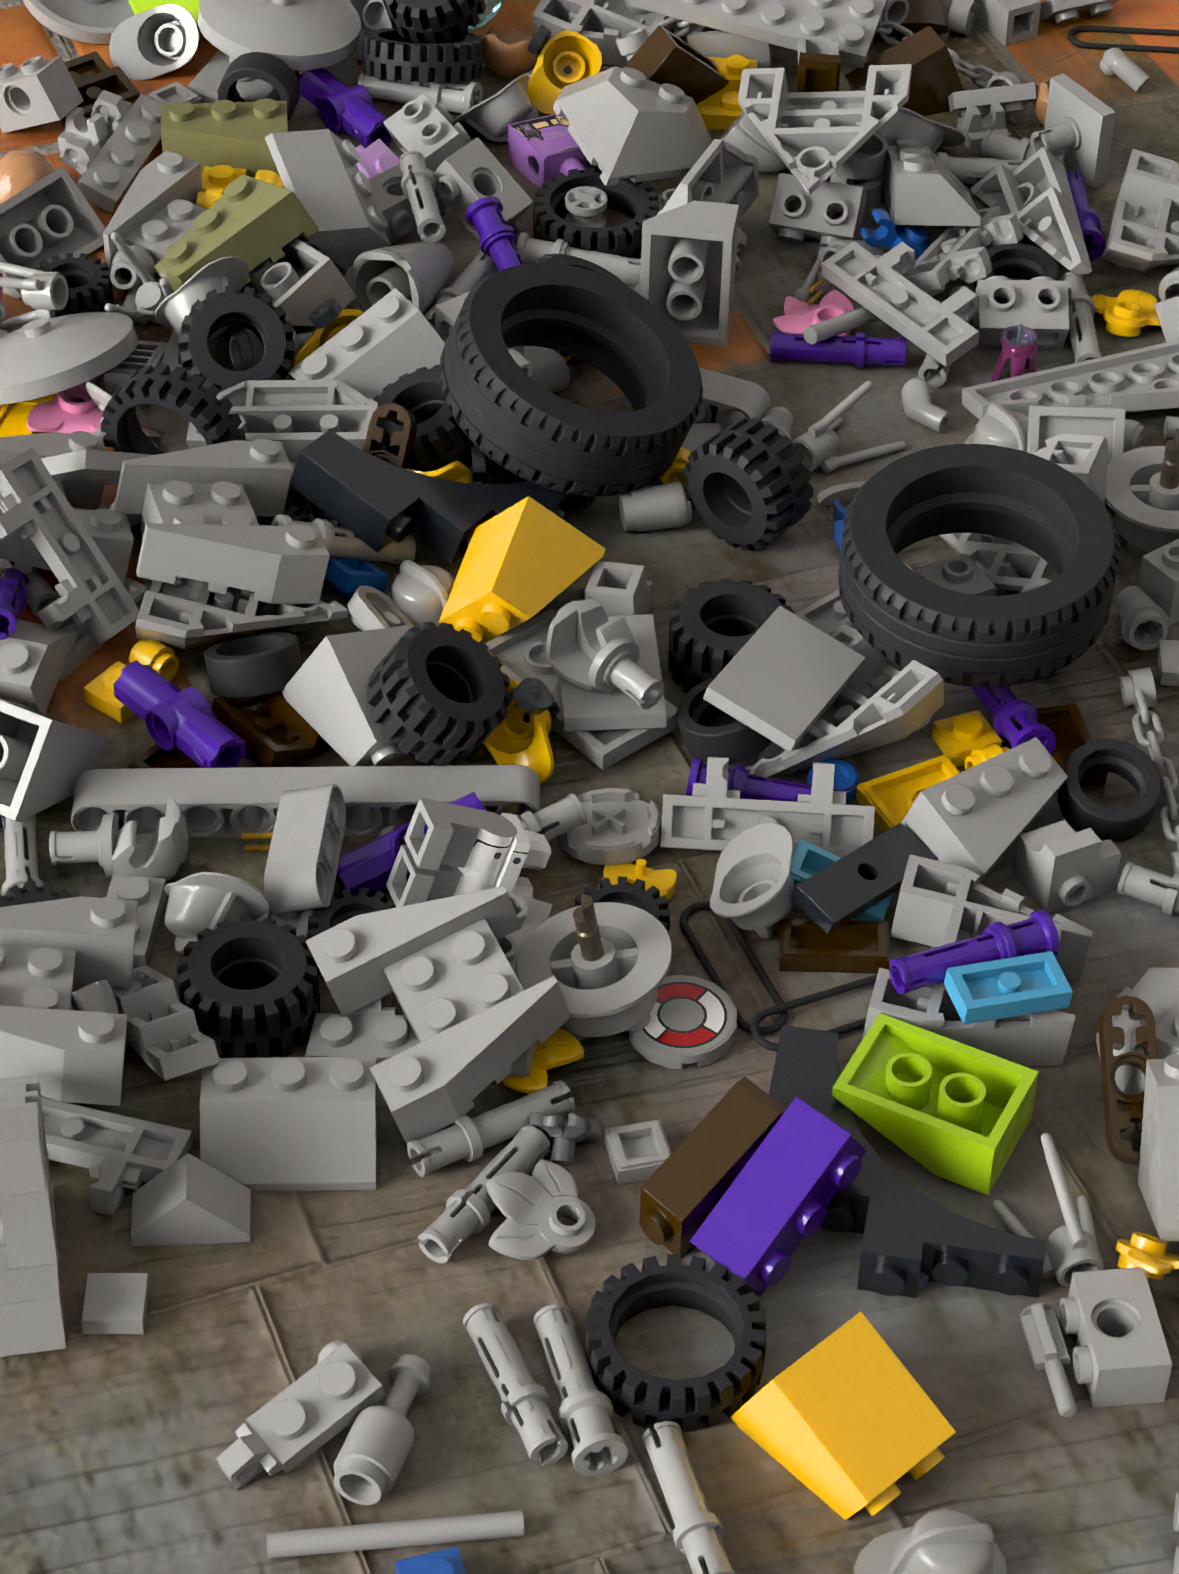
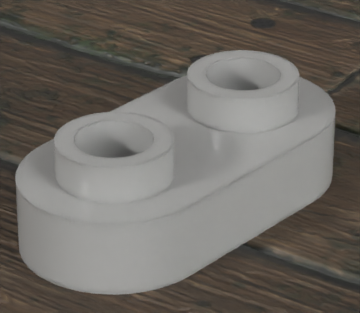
M358 587L347 604L352 622L362 631L409 625L410 628L414 627L390 597L373 587Z

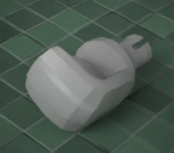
M593 599L572 601L565 604L558 611L549 626L546 646L547 660L555 673L573 685L591 692L599 691L600 693L608 694L619 688L636 701L642 709L652 708L658 703L664 693L663 687L665 685L661 680L656 679L638 665L639 647L635 644L630 628L622 615L609 621L602 605Z
M168 798L166 816L160 818L158 831L136 834L137 823L134 820L129 821L119 830L115 814H104L101 825L98 826L97 830L51 831L49 837L51 864L54 866L68 863L99 862L107 878L115 874L127 877L163 878L167 882L176 875L179 867L185 862L188 853L189 838L184 814L175 798Z

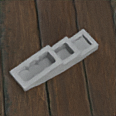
M145 965L132 970L131 988L111 987L119 1014H128L126 1039L146 1064L165 1081L220 1063L214 1040L199 1032L193 1009L179 1002L172 979Z

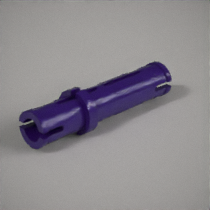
M857 332V336H834L815 344H808L803 334L771 333L770 361L789 360L855 364V368L864 369V365L905 367L906 338L866 337V333Z
M15 568L3 569L0 576V640L9 638V631L12 634L15 632L18 615L25 607L28 597L26 577L20 570Z

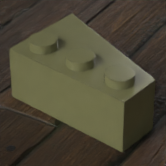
M265 98L255 102L219 100L214 103L191 104L186 101H178L172 104L161 105L163 152L166 150L175 152L201 163V176L205 166L214 167L217 165H228L232 168L246 169L247 176L252 178L255 177L258 170H269L279 174L265 137L271 133L288 132L287 101H275Z
M242 174L226 186L224 194L208 210L202 212L195 219L194 225L180 240L174 242L166 249L164 257L154 268L162 278L168 279L175 292L197 271L212 261L222 257H240L248 264L250 272L269 257L275 263L285 256L281 248L304 232L309 238L320 229L293 191ZM249 276L246 280L245 285L251 281Z

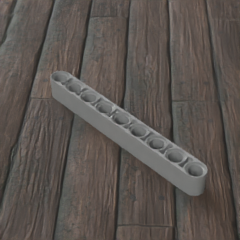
M523 765L93 769L83 772L76 779L71 825L75 831L97 830L98 826L101 825L104 814H115L119 830L129 821L134 820L137 823L136 834L158 831L160 818L166 816L168 798H175L184 814L189 839L241 838L242 833L273 832L280 797L284 791L337 784L342 791L346 806L344 837L378 836L385 827L394 825L395 828L411 822L420 797L450 803L464 795L475 792L486 811L499 815L502 813L514 814L518 817V815L526 811L534 814L541 810V790L539 775L533 769Z

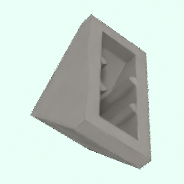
M189 1153L133 1193L131 1247L250 1242L251 1189Z

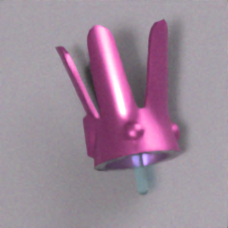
M1022 324L1010 326L1003 330L1002 337L1000 338L1002 350L992 374L991 382L999 380L1008 358H1011V377L1024 375L1025 368H1030L1031 373L1037 372L1035 357L1038 344L1036 343L1037 334L1034 330Z

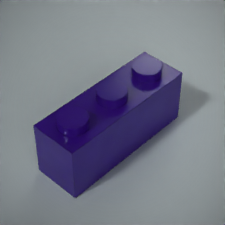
M795 1097L690 1242L713 1261L728 1268V1272L732 1275H738L747 1283V1286L762 1296L768 1286L777 1284L785 1276L791 1264V1255L803 1238L810 1237L820 1228L827 1214L826 1207L838 1190L848 1187L855 1180L862 1167V1158L867 1151L850 1133L798 1097Z

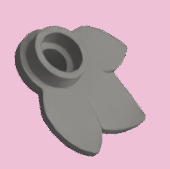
M541 1159L536 1164L532 1176L523 1172H506L486 1182V1190L501 1213L507 1217L495 1230L488 1243L489 1247L498 1253L521 1260H537L551 1250L562 1254L573 1253L585 1247L591 1241L596 1228L595 1215L592 1209L578 1198L577 1183L573 1176L562 1166ZM557 1218H569L576 1224L566 1226L560 1223Z

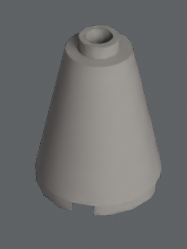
M424 241L371 249L363 252L355 258L352 266L347 269L344 279L357 295L348 304L349 309H359L365 312L396 288L424 314L454 273L455 261L451 251L441 242L436 241L432 243Z

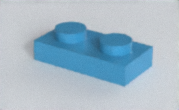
M1052 951L947 968L944 979L946 990L963 1025L1067 1008L1070 1005L1073 994Z

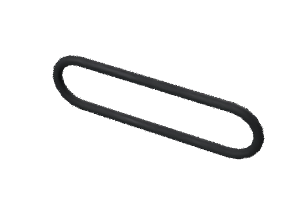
M1082 25L1072 28L1067 36L1073 45L1080 48L1105 50L1119 48L1124 51L1179 53V47L1087 43L1074 38V34L1081 31L1179 36V30Z
M696 902L687 906L681 913L679 920L681 929L711 981L728 994L688 925V917L693 912L703 909L711 910L710 902ZM724 917L775 1005L784 1003L740 928L730 918ZM737 1009L738 1026L751 1034V1024L742 1018ZM781 1012L775 1024L759 1027L760 1034L769 1035L779 1031L782 1025H785L787 1022L788 1012Z
M878 974L758 1012L751 1020L750 1031L753 1039L760 1046L777 1052L778 1043H772L764 1039L759 1032V1023L764 1018L874 984ZM866 1018L826 1031L839 1033L838 1035L857 1030L865 1027Z

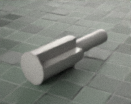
M1048 1303L1030 1305L1021 1312L1020 1321L1036 1371H1046L1059 1415L1071 1417L1076 1413L1077 1407L1063 1365L1070 1364L1071 1358L1055 1309Z

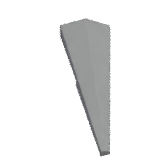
M1044 146L1013 172L999 164L970 188L971 192L989 207L1000 206L1002 215L1016 213L1022 233L1073 274L1085 275L1092 272L1065 166Z

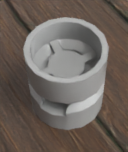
M874 133L830 175V182L864 187L868 196L866 209L877 206L883 199L884 170L886 168L888 149L886 140Z

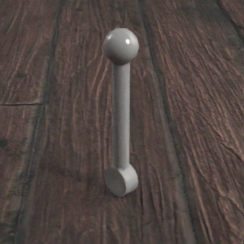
M820 247L813 268L802 288L794 292V298L803 302L810 300L809 289L813 286L818 273L821 271L820 256L826 247Z

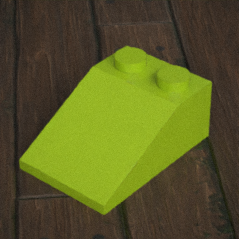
M879 1013L833 1086L832 1096L934 1175L989 1195L1032 1119L1039 1072Z

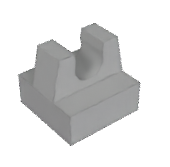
M999 102L991 103L989 114L981 115L976 105L967 107L965 117L958 118L957 129L965 134L966 142L963 144L970 154L980 153L981 144L988 129L1010 137V133L1006 129L1005 111Z
M76 107L66 115L65 131L58 136L59 150H62L65 141L71 133L81 140H91L94 147L99 145L102 148L114 131L106 125L104 115L95 113L91 118L87 119L84 118L83 108Z

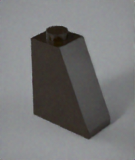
M661 25L654 30L624 66V68L629 67L639 70L646 76V79L660 85L667 83L679 87L684 91L685 95L694 99L696 105L725 88L730 82L712 59Z
M930 25L866 62L864 68L858 67L845 75L851 91H865L869 65L912 64L909 100L902 107L922 116L950 111L948 96L953 92L965 91L946 44Z
M747 1077L739 1080L642 1185L639 1225L645 1235L653 1243L666 1247L671 1253L681 1254V1258L697 1248L690 1240L781 1118L786 1108Z

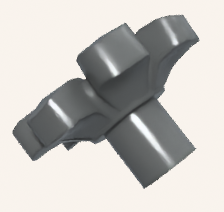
M536 1112L530 1115L529 1120L530 1126L536 1127L549 1137L550 1140H553L550 1162L559 1165H573L576 1143L581 1141L596 1142L598 1135H602L603 1122L592 1118L586 1119L574 1113L568 1114L567 1120H565V1117L561 1115H546Z

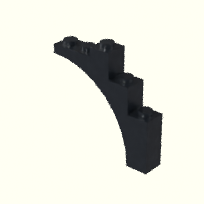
M328 430L300 451L289 484L346 529L352 531L355 536L377 553L392 541L399 543L411 533L450 564L466 553L476 527L528 496L566 522L569 521L573 512L578 507L584 510L596 498L558 492L530 481L509 484H468L429 477L397 467L359 449L332 430Z
M782 1025L769 1096L786 1109L794 1098L798 1097L850 1133L867 1151L862 1158V1167L859 1174L848 1187L838 1190L827 1205V1214L820 1228H827L836 1232L847 1231L864 1234L857 1289L877 1292L885 1296L897 1295L917 1298L920 1272L929 1276L928 1281L946 1286H963L996 1291L1011 1296L1022 1295L1038 1298L1045 1259L1046 1241L996 1230L958 1215L917 1191L882 1160L860 1132L850 1109L832 1096V1088L839 1078L837 1068L839 1033Z

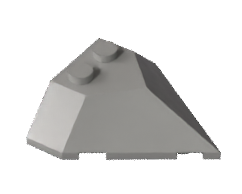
M912 64L869 65L865 91L789 93L785 68L743 69L738 102L806 192L811 195L908 102Z
M615 66L567 85L562 89L553 106L554 111L559 117H566L569 120L570 124L567 130L591 165H598L602 170L600 179L605 186L617 185L619 179L630 178L635 183L679 177L682 169H691L712 143L711 136L693 98L685 95L684 91L675 85L667 83L660 85L646 79L642 72L634 68L625 67L622 69Z
M1136 149L1132 150L1113 211L1102 260L1112 262L1120 268H1132L1142 272L1179 264L1178 163Z
M1061 433L1046 439L1047 447L1031 452V454L1049 460L1078 477L1106 506L1108 442L1105 436ZM979 533L940 535L959 555L966 553L996 586V589L1021 592L1023 587L1031 580L1046 578L1052 581L1059 576L1053 567L1042 557L1013 541Z
M176 577L175 584L156 580L152 581L150 591H145L135 629L136 638L145 639L147 641L152 639L168 647L187 650L226 638L278 628L345 619L348 617L349 610L335 600L329 604L324 603L320 599L318 604H270L253 600L254 592L228 587L227 593L221 594L207 591L208 582Z
M843 623L830 636L866 657L859 672L791 753L772 742L763 752L759 753L758 762L753 767L748 766L745 769H750V774L776 779L812 767L813 762L827 759H842L905 739L911 733L924 728L930 722L932 715L944 705L943 679L938 672L915 660L910 662L901 671L889 666L879 652L856 629Z

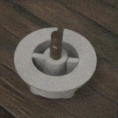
M1177 428L1174 439L1168 440L1166 446H1149L1133 449L1115 457L1107 465L1106 502L1116 512L1114 517L1115 527L1121 537L1127 541V549L1133 554L1144 556L1179 539V429Z
M581 894L582 905L569 908L550 917L535 928L524 941L516 963L518 980L523 989L526 990L555 975L571 1018L561 1028L573 1034L578 1041L588 1037H605L624 1031L641 1030L650 1022V1012L657 1000L658 987L665 979L672 963V945L669 934L656 917L643 909L614 902L593 903L591 896Z

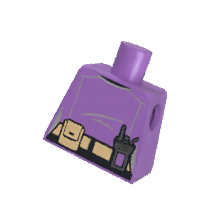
M557 114L508 124V161L538 188H542L543 182L547 179L553 181L554 175L558 173H563L568 177V170L577 168L580 173H585V167H594L595 172H598V165H591L568 132L567 129L570 122L566 117H559Z

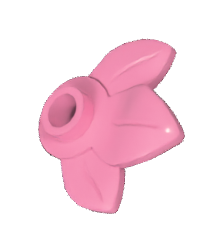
M837 290L827 293L819 305L811 304L809 306L805 301L787 296L784 302V315L774 318L773 324L784 333L803 334L806 327L853 311L854 307L850 300ZM852 330L837 336H850Z
M85 383L59 392L53 401L36 404L28 416L27 428L33 432L72 433L75 431H85L92 433L101 428L99 421L102 418L103 412L90 397L84 386Z

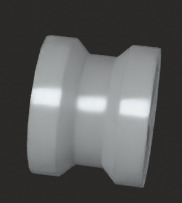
M590 186L576 187L568 191L565 196V207L569 213L566 214L565 221L582 227H607V218L603 214L607 208L608 199L606 193L601 189Z

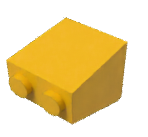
M528 496L475 528L449 593V599L445 603L438 622L452 624L456 631H460L463 628L472 633L471 638L477 642L482 640L486 643L531 619L603 557L606 549Z
M861 1311L772 1379L730 1416L740 1430L845 1521L863 1507L868 1510L871 1516L883 1509L902 1493L894 1482L908 1471L915 1480L923 1476L945 1458L938 1446L956 1433Z

